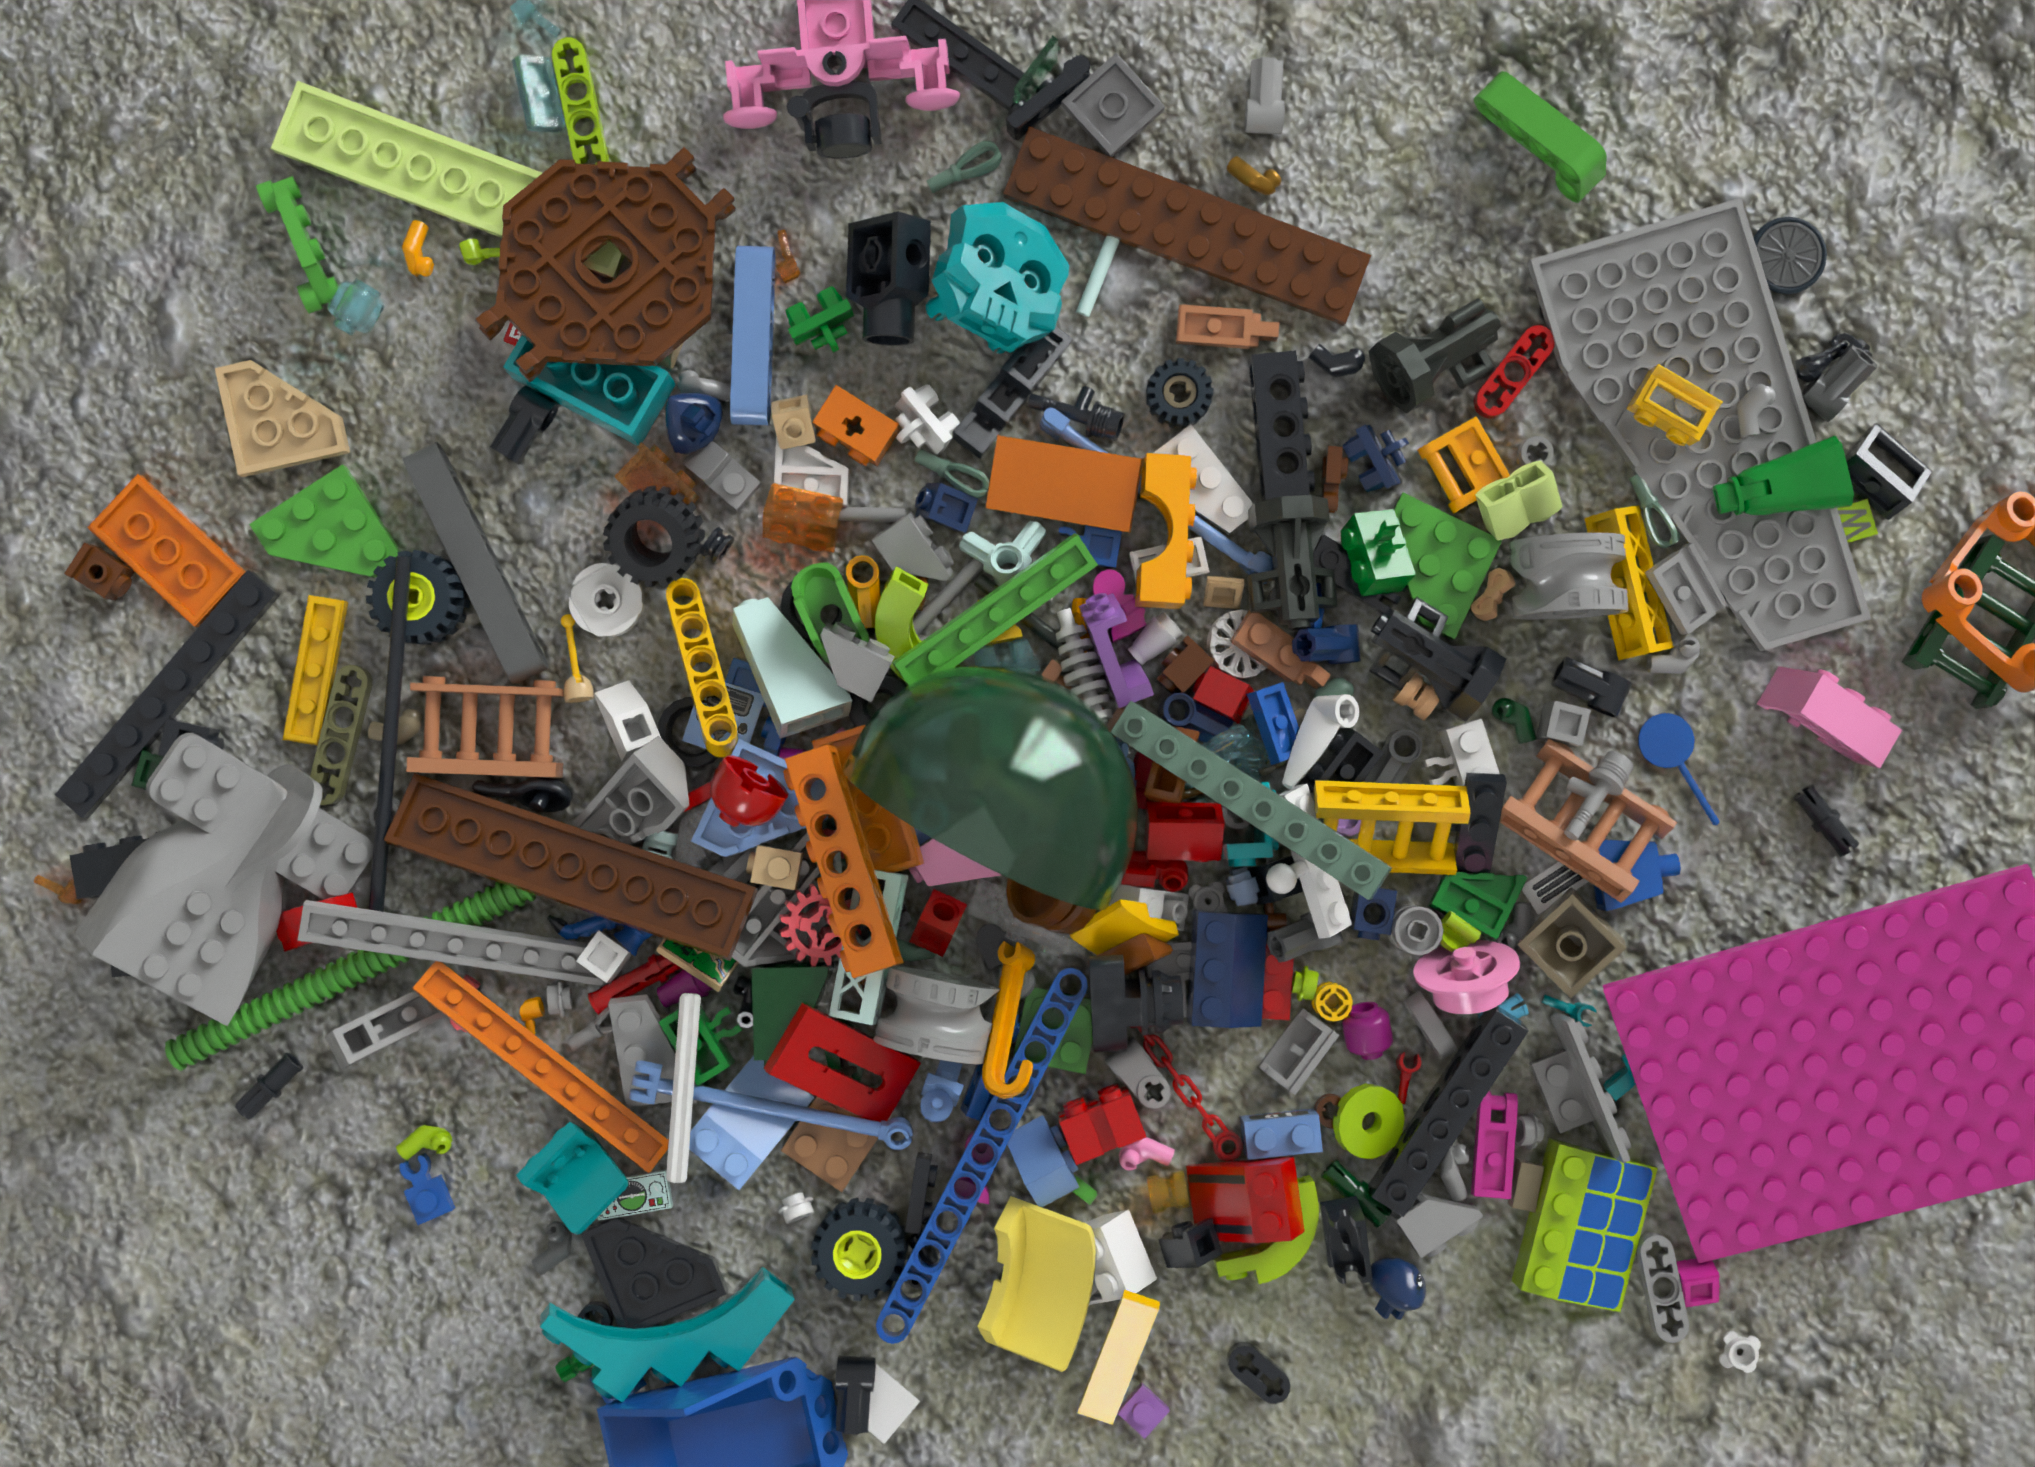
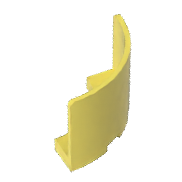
M1010 1196L994 1228L998 1243L997 1262L1004 1264L1001 1280H994L988 1303L977 1327L986 1342L1063 1372L1067 1369L1076 1348L1090 1302L1096 1256L1094 1233L1092 1227L1086 1223Z

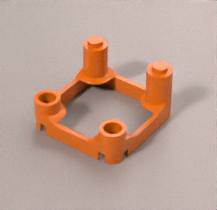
M2020 491L1995 503L1983 512V516L1975 520L1929 582L1932 585L1924 589L1922 604L1928 613L1935 609L1939 611L1943 616L1936 619V621L2013 689L2026 693L2035 690V643L2020 647L2012 658H2009L1976 630L1966 618L1982 595V584L1978 576L1972 571L1957 569L1958 565L1987 528L2005 541L2016 542L2025 538L2035 547V498L2029 493ZM1954 582L1962 588L1964 598L1955 591Z

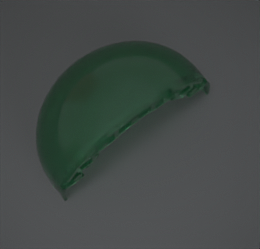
M980 664L944 669L927 675L894 694L874 713L857 738L842 767L845 776L859 790L914 828L1007 878L1059 900L1089 909L1105 910L1110 905L1129 867L1138 829V802L1134 780L1125 755L1111 730H1109L1092 707L1069 689L1040 674L1012 666Z

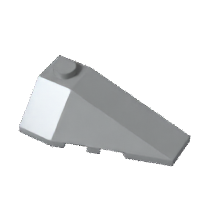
M657 736L632 753L571 826L625 844L636 843L651 834L668 829L689 806L684 762L660 736Z

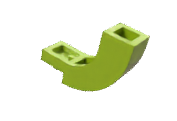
M897 566L885 584L875 615L877 641L890 649L888 653L895 656L893 661L921 642L914 629L913 615L924 599L928 587L927 583ZM891 663L890 668L904 680L893 663ZM960 665L955 666L930 685L936 689H946L953 693L960 683L963 667Z
M1310 1175L1297 1177L1305 1232L1292 1241L1260 1243L1254 1247L1221 1254L1214 1258L1215 1269L1219 1277L1225 1276L1226 1280H1238L1247 1277V1271L1253 1270L1258 1284H1263L1286 1274L1303 1258L1312 1244L1319 1218V1204L1315 1181Z

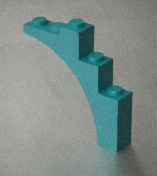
M761 1267L742 1289L717 1307L692 1319L661 1327L622 1328L605 1326L576 1317L549 1303L540 1315V1328H542V1334L552 1343L560 1345L562 1342L571 1348L573 1355L581 1363L587 1366L593 1363L592 1382L596 1391L605 1398L611 1399L615 1397L623 1403L650 1367H653L652 1372L660 1380L668 1384L673 1381L680 1387H682L709 1351L711 1352L709 1354L710 1357L720 1366L727 1368L730 1365L737 1371H740L795 1298L792 1287L764 1267Z

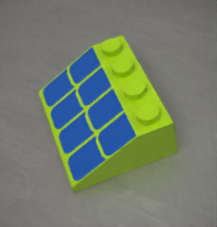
M1549 1138L1542 1162L1544 1171L1536 1211H1529L1511 1281L1521 1291L1558 1301L1621 1312L1658 1168L1632 1160L1622 1163L1606 1153Z

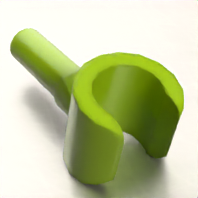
M468 239L459 244L464 261L469 265H477L490 257L500 256V248L481 249L478 239Z

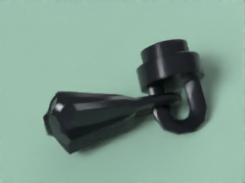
M1847 333L1838 334L1833 337L1831 348L1795 361L1797 377L1807 383L1813 381L1831 361L1841 357L1852 345L1861 348L1872 357L1870 346L1864 340H1857Z

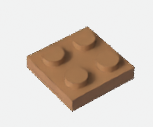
M816 1097L809 1107L863 1118L819 1097ZM800 1121L781 1151L843 1192L878 1137Z

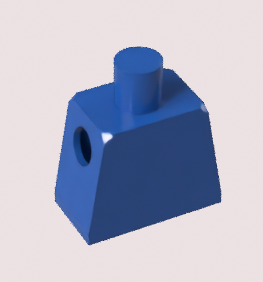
M1604 840L1598 850L1601 856L1612 863H1617L1631 841ZM1649 841L1631 869L1632 876L1640 881L1632 894L1620 903L1593 885L1596 908L1604 911L1614 910L1663 894L1662 877L1680 875L1681 866L1678 855L1676 853L1658 855L1656 842Z

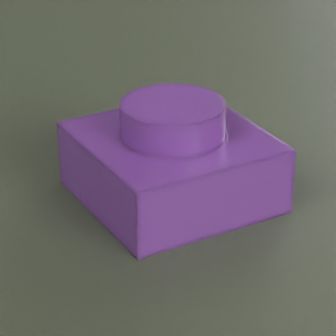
M1141 1382L1121 1404L1117 1414L1145 1439L1170 1412V1409Z

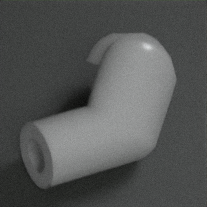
M685 370L679 375L677 386L681 393L708 394L721 401H730V383L701 378L692 370Z
M1463 1144L1451 1146L1442 1159L1440 1172L1450 1198L1455 1202L1465 1199L1469 1194L1459 1173V1165L1467 1164L1470 1157L1467 1147Z

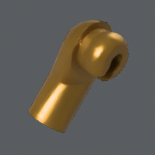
M1239 156L1233 157L1227 165V172L1243 185L1265 196L1275 193V188L1281 185V177L1275 170L1268 169L1262 175Z

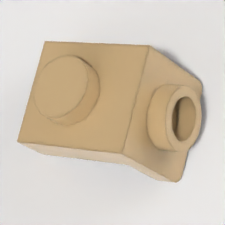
M757 845L756 852H750L746 872L752 875L750 883L797 890L804 853Z

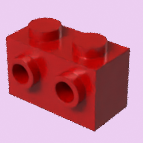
M1147 802L1144 833L1147 860H1157L1160 862H1167L1168 860L1221 861L1225 825L1221 804Z

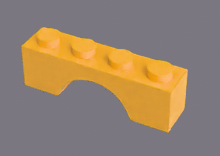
M1146 453L1143 458L1140 498L1152 503L1161 512L1166 521L1168 537L1164 551L1158 557L1142 563L1137 569L1135 607L1180 609L1185 604V600H1190L1192 578L1186 577V566L1193 559L1194 544L1193 541L1188 540V526L1194 525L1195 504H1189L1190 490H1195L1197 469L1191 467V456Z

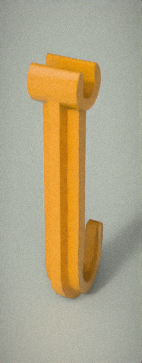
M1003 941L998 949V958L1003 963L999 983L1000 990L997 993L991 1023L992 1029L989 1034V1042L982 1068V1080L985 1088L992 1095L1007 1099L1015 1097L1025 1089L1033 1069L1031 1061L1023 1060L1017 1078L1013 1083L1006 1084L1005 1072L1025 972L1033 967L1035 954L1034 951L1019 942L1013 947Z

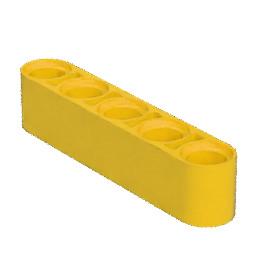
M679 578L677 581L673 580L666 590L669 616L705 747L713 756L726 757L732 754L738 742L737 724L699 588L692 580ZM680 596H689L693 599L686 605L674 602ZM689 629H698L702 632L697 638L690 639L684 636V633ZM699 662H706L711 665V668L706 672L700 673L692 669ZM708 696H716L721 699V702L714 707H708L702 703ZM717 730H725L731 734L724 741H716L711 738V735Z

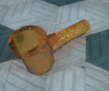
M779 230L777 235L785 260L776 264L775 267L783 282L787 284L800 276V270L790 251L786 230Z
M37 875L34 879V883L57 894V898L63 903L78 905L83 900L76 898L74 880L72 879L68 881L65 887L40 875Z

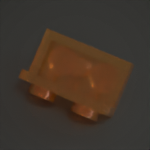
M641 442L637 446L639 451L614 476L631 494L638 489H641L643 492L647 486H656L657 491L665 486L671 488V495L675 496L678 492L684 494L685 497L682 501L687 505L691 501L694 504L700 498L692 490L697 484L681 469L675 474L666 465L670 458L655 444L649 449Z
M773 483L763 510V538L771 539L777 543L805 546L813 551L834 553L838 541V525L843 507V499Z

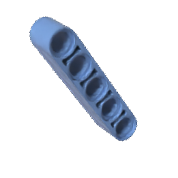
M736 247L730 419L733 425L769 426L776 271L775 247Z

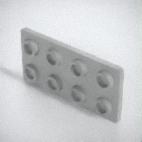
M1560 1013L1551 1014V1021L1563 1049L1532 1061L1529 1065L1556 1132L1561 1134L1592 1121L1604 1152L1622 1163L1631 1161L1627 1152L1628 1149H1631L1630 1140L1622 1127H1617L1613 1114L1617 1113V1109L1611 1095L1608 1092L1604 1093L1598 1079L1603 1078V1074L1595 1057H1589L1584 1044L1588 1043L1589 1040L1580 1021L1575 1022L1573 1018Z

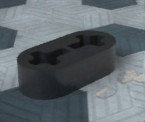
M1239 1342L1229 1349L1227 1362L1230 1371L1261 1399L1268 1403L1277 1404L1288 1397L1291 1385L1286 1373L1257 1347L1249 1342ZM1249 1352L1251 1353L1250 1359L1253 1365L1257 1367L1254 1372L1246 1365L1241 1366L1240 1369L1237 1368L1239 1363L1236 1356L1239 1353L1243 1356H1246ZM1263 1373L1271 1380L1280 1377L1278 1382L1281 1389L1278 1392L1274 1389L1266 1392V1383L1260 1378Z

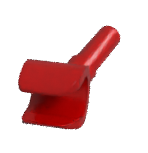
M1405 1052L1400 1053L1396 1058V1066L1401 1071L1397 1098L1402 1104H1406L1411 1075L1421 1066L1419 1054H1415L1414 1065L1411 1069L1404 1066Z

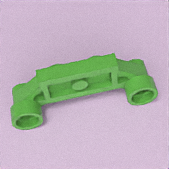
M291 176L275 183L269 180L256 185L266 211L271 213L279 210L300 264L308 277L309 282L297 286L298 293L307 312L310 314L323 309L324 304L343 298L335 278H326L320 261L325 259V256L317 238L310 239L306 227L312 224L303 204L298 206L295 199L301 198L302 195L294 177Z

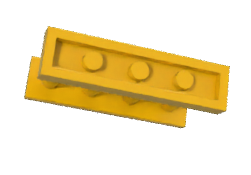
M1315 780L1314 801L1316 818H1324L1323 823L1336 832L1339 819L1361 820L1358 839L1349 840L1391 866L1392 869L1389 873L1456 875L1457 866L1453 843L1447 842L1452 823L1468 824L1471 813L1466 786ZM1377 820L1399 821L1395 841L1373 840ZM1414 822L1436 823L1432 842L1410 841Z

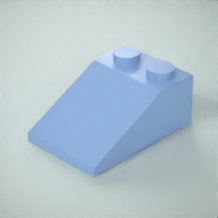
M754 1055L725 1089V1091L807 1107L815 1098L811 1093L769 1075L763 1069L764 1060H754ZM712 1104L691 1130L689 1150L735 1188L740 1190L796 1120Z

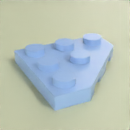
M738 739L731 755L743 758L757 765L758 769L756 772L767 781V776L769 774L772 775L785 787L789 796L780 812L772 820L763 825L751 827L742 824L738 827H733L724 822L719 817L721 811L715 806L711 797L691 842L727 858L757 847V845H762L805 829L806 826L802 827L796 817L795 805L799 803L795 790L791 791L788 788L783 771L787 768L786 761ZM818 779L811 786V795L815 800L821 799L826 792V786L821 779Z

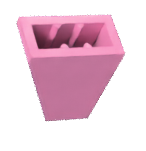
M983 806L921 846L920 850L925 864L908 869L918 884L925 881L927 886H935L1007 875L1017 857Z

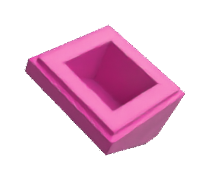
M1697 1258L1676 1262L1686 1308L1719 1302L1720 1274L1712 1260L1699 1264Z

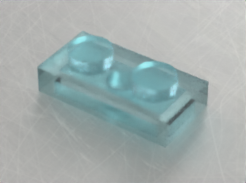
M518 55L511 61L527 131L559 133L566 128L550 57Z

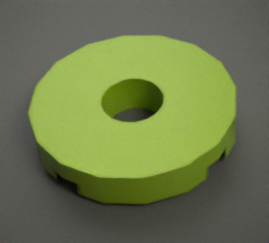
M1364 1083L1350 1089L1340 1099L1337 1105L1340 1107L1337 1117L1334 1116L1333 1129L1336 1140L1344 1150L1359 1158L1374 1159L1385 1155L1397 1144L1403 1132L1405 1116L1402 1103L1395 1093L1380 1085ZM1373 1112L1375 1116L1374 1123L1369 1129L1364 1130L1362 1121L1368 1113Z

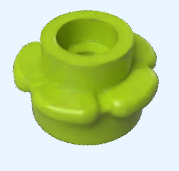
M1304 966L1301 972L1295 971L1293 975L1291 993L1297 994L1299 1002L1302 999L1313 1001L1315 997L1319 973L1308 970V966Z

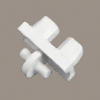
M927 384L915 391L910 386L901 393L902 397L894 406L900 413L895 420L903 429L896 438L901 444L911 439L918 448L926 444L932 453L938 456L946 449L953 438L952 433L960 424V421L949 411L940 418H936L930 409L938 403L939 399L930 385Z

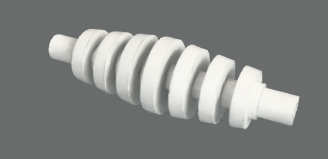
M1071 608L1057 612L1061 628L1056 633V640L1058 643L1066 642V644L1059 647L1058 651L1060 657L1070 656V658L1061 662V668L1063 672L1075 670L1064 676L1063 679L1066 686L1079 684V686L1069 690V694L1072 699H1084L1076 703L1075 707L1078 713L1088 712V715L1082 717L1081 720L1084 726L1093 728L1097 743H1102L1112 739L1107 723L1113 716L1111 709H1102L1103 706L1110 703L1109 695L1097 694L1107 689L1106 680H1093L1104 675L1102 665L1089 667V665L1099 661L1096 652H1084L1093 647L1090 638L1080 639L1087 631L1084 625L1075 623Z

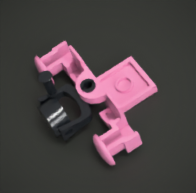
M797 0L801 50H796L795 47L759 50L757 53L762 65L736 67L732 60L725 61L727 87L732 94L733 105L732 110L723 114L726 124L741 129L765 127L776 120L777 111L764 107L763 92L810 88L803 93V96H794L789 99L787 111L796 119L800 129L805 132V144L808 150L816 151L817 147V154L819 156L831 159H847L868 154L872 150L871 137L875 145L882 144L876 90L869 83L854 81L864 68H868L870 82L915 77L917 91L910 93L905 99L906 103L913 109L923 111L941 110L955 105L960 98L958 91L949 89L946 85V74H950L946 39H938L939 47L910 49L907 36L875 39L871 0ZM835 66H840V68L837 69V73H834L832 69ZM812 75L823 85L812 87ZM840 98L862 99L869 103L870 119L864 115L851 113L828 115L815 121L814 132L812 112L819 104Z

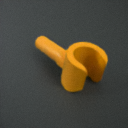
M539 996L525 1000L520 1007V1016L525 1021V1027L534 1035L536 1026L534 1019L545 1016L544 1004Z

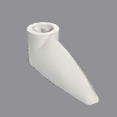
M1346 694L1318 696L1310 703L1296 736L1284 773L1282 784L1286 788L1292 789L1310 771L1330 745L1339 728H1350L1358 721L1359 706L1353 696Z

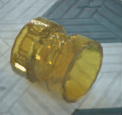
M1183 1170L1172 1172L1169 1177L1161 1178L1158 1175L1146 1177L1153 1214L1162 1213L1168 1207L1174 1206L1177 1209L1190 1208ZM1168 1188H1171L1172 1196H1169Z

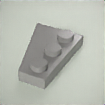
M648 994L611 998L608 1006L626 1107L650 1105L629 1099L631 1089L646 1091L645 1088L632 1085L633 1076L644 1075L649 1077V1074L635 1071L636 1062L647 1061L662 1064L661 1078L674 1080L676 1050L658 1023L661 1021V1018ZM657 1092L654 1104L672 1102V1095Z

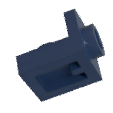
M926 483L925 487L919 491L916 497L915 507L917 510L915 517L917 518L921 515L925 520H930L959 533H967L978 498L942 483Z

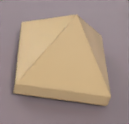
M1207 576L1203 606L1240 609L1244 579L1229 576Z

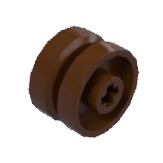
M1035 843L1024 849L1017 857L1008 874L1006 887L1008 906L1013 916L1025 924L1044 927L1049 931L1060 934H1073L1083 929L1097 911L1103 887L1101 873L1095 862L1084 854L1065 850L1050 843Z

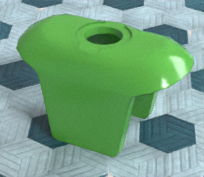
M828 562L812 564L802 569L793 578L791 589L794 604L813 645L826 663L830 665L820 636L825 627L820 614L827 605L838 606L842 611L840 623L856 631L854 636L868 643L869 636L842 575L835 566Z

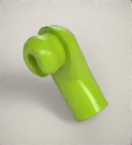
M422 1125L396 1146V1150L405 1160H409L422 1148L435 1150L436 1154L441 1155L450 1150L452 1136L444 1128Z

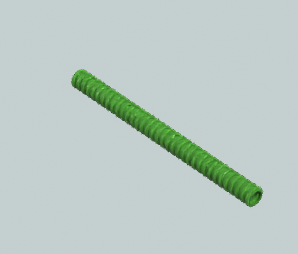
M496 882L493 888L491 886L485 887V892L483 893L476 891L474 897L466 896L463 899L464 902L456 901L453 903L452 908L445 906L441 913L435 911L432 913L431 918L427 916L422 918L480 927L483 925L484 920L491 922L495 915L498 917L503 916L505 910L509 912L514 911L515 905L522 907L525 905L526 900L534 901L536 895ZM357 950L356 954L350 952L347 954L346 959L339 957L335 964L333 962L327 963L325 969L322 967L316 968L315 974L308 972L304 975V979L300 977L294 979V984L287 982L283 985V989L277 987L273 989L272 994H263L261 1000L254 998L251 1004H242L240 1010L237 1009L228 1026L211 1019L208 1025L202 1023L197 1027V1030L193 1028L188 1030L187 1035L179 1034L176 1037V1041L174 1039L167 1040L165 1042L166 1056L173 1067L182 1071L186 1069L187 1064L195 1065L198 1059L205 1060L208 1058V1054H217L219 1048L226 1050L229 1048L230 1043L236 1045L240 1042V1038L246 1040L250 1038L251 1033L257 1035L262 1031V1028H271L272 1023L280 1024L283 1021V1017L290 1019L293 1017L294 1012L300 1014L304 1011V1007L311 1009L315 1005L314 1002L321 1004L325 1001V997L331 999L335 997L336 992L342 994L346 991V987L354 988L358 981L364 983L367 981L368 976L375 978L379 971L385 973L388 971L389 966L396 968L399 965V961L406 963L410 958L365 950Z

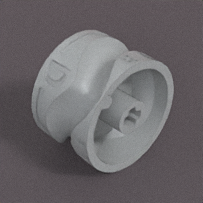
M1567 533L1529 537L1510 542V564L1520 575L1528 579L1523 592L1512 597L1513 618L1526 620L1572 619L1628 612L1627 589L1617 587L1611 579L1613 565L1626 558V549L1624 548L1625 536L1617 533Z
M906 966L888 968L885 986L897 1001V1007L894 1013L887 1018H878L874 1042L894 1050L922 1057L964 1064H983L992 1024L984 1020L980 1013V1004L992 1000L1000 988L981 981Z

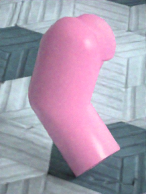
M1147 1137L1124 1146L1119 1152V1163L1123 1169L1128 1171L1135 1170L1138 1164L1148 1159L1168 1166L1175 1149Z

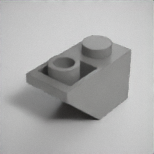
M912 511L872 539V542L892 570L897 566L911 575L943 581L950 578L953 573L950 567L954 564L951 556L942 545L938 548L929 537L933 534L929 524L921 515L916 518Z
M835 622L834 625L827 623L820 636L837 685L872 702L895 656L889 654L890 649L879 641L869 639L867 643L854 636L856 631L843 623Z
M1422 1193L1418 1195L1404 1217L1394 1211L1391 1213L1406 1239L1421 1258L1425 1255L1432 1257L1439 1254L1447 1247L1446 1241L1457 1234L1464 1236L1472 1232L1478 1226L1477 1221L1484 1217L1473 1204L1460 1201L1455 1202L1451 1199Z

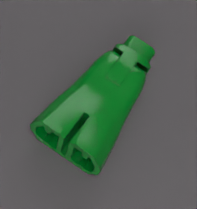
M1837 436L1809 444L1781 457L1747 468L1737 476L1729 477L1727 483L1714 485L1712 488L1719 514L1734 511L1735 515L1743 514V512L1748 515H1769L1791 511L1850 507L1853 504L1854 497L1843 445Z

